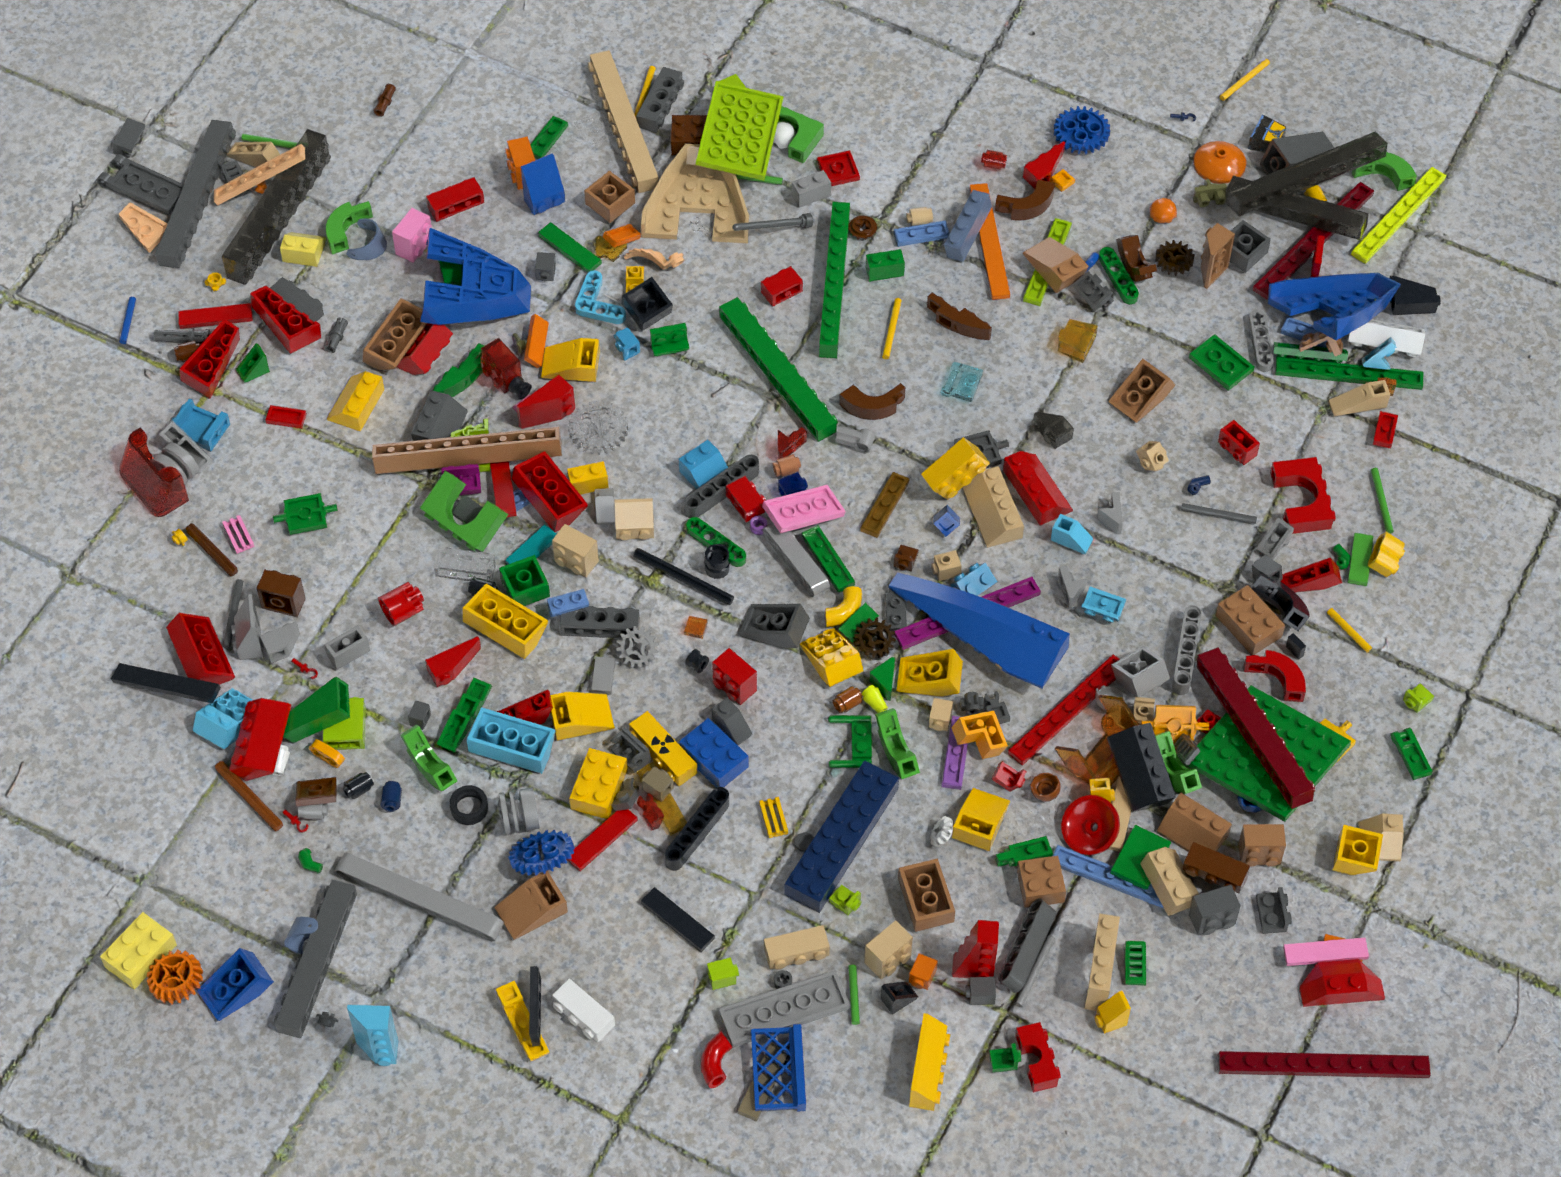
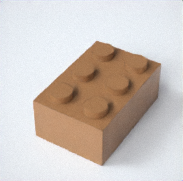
M1249 585L1218 603L1215 616L1251 655L1257 654L1282 638L1285 624Z
M938 858L900 867L898 870V881L915 932L953 923L955 920V908Z

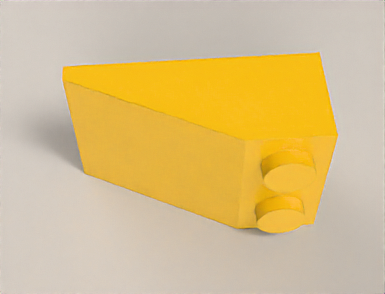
M954 649L901 657L896 690L904 693L941 697L959 694L963 661Z

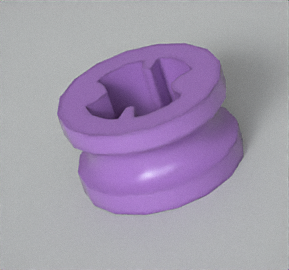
M755 516L750 521V529L752 533L762 535V529L767 526V520L763 516Z

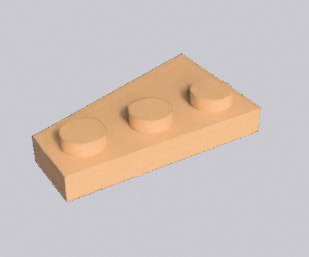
M131 202L119 213L120 219L149 253L160 243L168 223Z

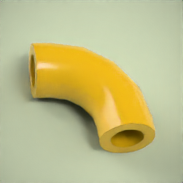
M856 586L845 588L841 604L836 607L825 608L826 627L844 624L861 607V588Z

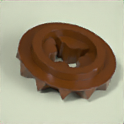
M857 216L849 223V232H851L852 237L856 236L858 240L860 238L865 240L868 237L872 238L877 231L875 220L868 216ZM865 224L866 229L860 231V228H862Z

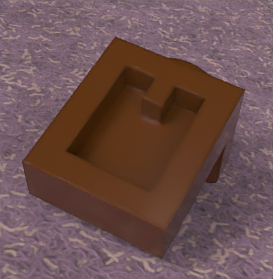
M900 545L898 553L894 556V567L912 572L919 549Z

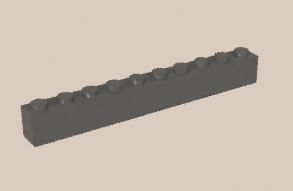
M211 120L155 253L159 266L180 268L186 258L187 249L191 246V240L197 231L199 220L202 219L203 210L208 205L210 193L213 192L215 181L219 178L221 165L225 163V157L229 153L232 140L236 136V131L229 121Z

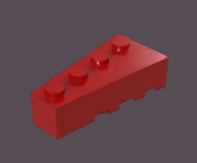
M265 285L250 293L252 308L290 354L321 339L320 324L316 321L313 322L304 312L298 311L293 304L284 301L282 296Z
M223 319L179 369L180 380L211 399L240 341L239 327Z
M978 920L970 931V935L964 939V944H961L958 947V952L953 954L952 977H994L999 921Z

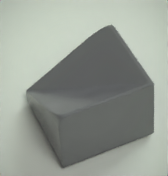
M420 701L414 702L408 715L410 726L413 727L417 724L421 730L425 729L431 716L429 704Z

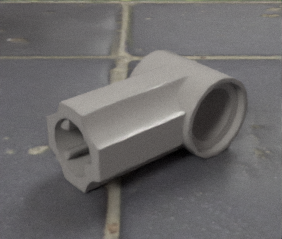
M843 426L839 427L836 436V442L853 446L858 452L864 454L869 453L875 439V433L869 429L858 431Z

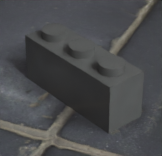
M282 277L270 287V289L282 296L284 301L293 304L301 313L307 314L313 322H317L324 316L321 301L312 298L305 290L296 287L292 281Z

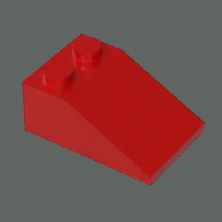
M558 374L517 405L519 427L524 429L561 420L571 415L575 410L574 387Z

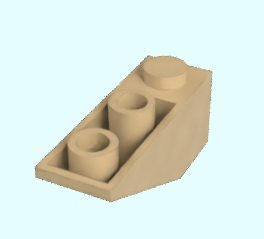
M1381 380L1363 384L1330 399L1328 402L1333 416L1387 408L1390 392L1386 381Z

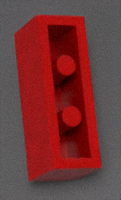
M475 177L426 196L427 207L436 222L485 203L483 190Z

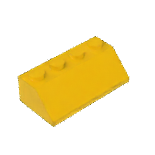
M485 584L463 607V622L524 659L536 648L548 624L547 619L488 584Z
M923 1013L909 1107L934 1111L935 1104L940 1103L941 1091L937 1090L938 1084L943 1085L944 1072H941V1066H946L948 1053H944V1047H949L951 1034H947V1025L927 1013Z

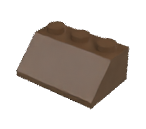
M1219 223L1213 228L1210 227L1205 233L1206 240L1203 244L1204 250L1201 255L1200 268L1206 289L1229 267L1235 233Z
M1180 793L1168 809L1157 833L1188 852L1193 842L1218 851L1229 836L1232 824L1185 794Z

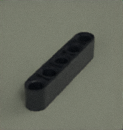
M715 788L665 851V865L669 870L677 871L682 868L729 807V792L726 788ZM723 798L724 800L718 801L716 799ZM695 827L701 828L700 830H694ZM683 842H689L690 844H688V845H683L682 843H683ZM671 857H678V859H676V860H672V859H670V858H671Z

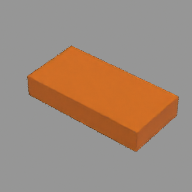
M631 224L606 231L603 234V238L613 247L638 240L641 237V233Z

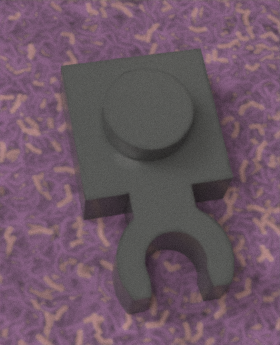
M994 691V699H990L986 693L984 695V702L988 706H986L985 711H994L999 724L1010 722V715L1005 702L999 703V693Z

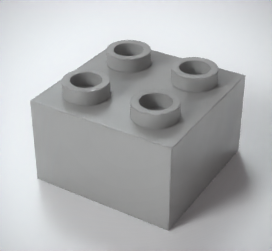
M1144 646L1112 664L1117 684L1136 697L1145 695L1148 691L1170 679L1164 659Z

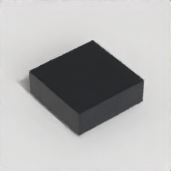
M1294 633L1288 636L1285 647L1299 660L1304 656L1306 645Z

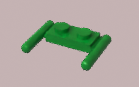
M830 715L828 717L830 723H852V760H830L828 763L829 767L860 768L864 760L872 764L871 715Z

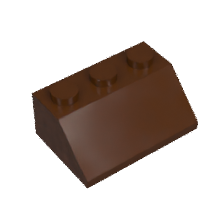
M1195 842L1192 843L1183 864V870L1188 875L1201 877L1211 885L1217 884L1222 887L1232 885L1234 892L1240 894L1247 881L1250 869L1248 864Z

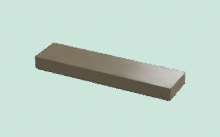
M773 1042L767 1049L773 1056L780 1050ZM783 1051L776 1059L784 1065L789 1055ZM764 1055L760 1064L764 1067L770 1058ZM774 1061L767 1068L774 1076L782 1069ZM764 1072L758 1077V1081L764 1087L771 1080ZM752 1080L738 1109V1114L758 1121L762 1111H755L754 1081ZM774 1082V1083L768 1088V1090H769L770 1092L772 1091V1089H773V1087H774V1085H775L776 1082ZM764 1092L759 1097V1105L766 1104L769 1098L767 1093Z

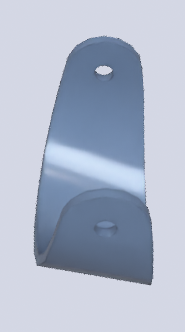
M366 218L359 219L357 221L359 227L374 231L376 234L367 245L361 248L348 249L346 254L355 260L375 259L386 250L387 240L375 221Z
M296 917L284 941L285 946L293 952L303 954L304 941L309 939L310 934L317 930L318 922L314 918Z

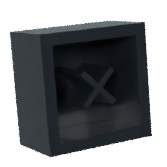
M650 277L622 295L621 304L641 331H644L672 313L673 304L653 277Z

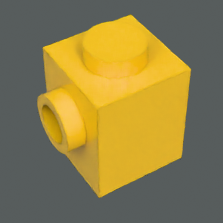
M1109 778L1089 779L1090 795L1101 796L1110 802L1115 801V791L1110 788Z

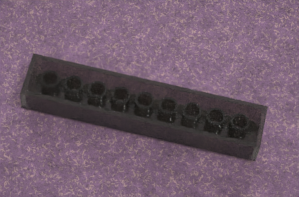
M310 129L305 131L296 145L302 144L305 147V160L278 173L223 253L222 260L227 279L246 285L253 278L258 266L262 265L264 257L271 251L272 245L279 239L282 230L287 227L289 219L292 215H295L297 207L305 200L307 192L313 188L315 180L321 176L323 168L330 162L331 155L329 154V144L327 143L326 135Z

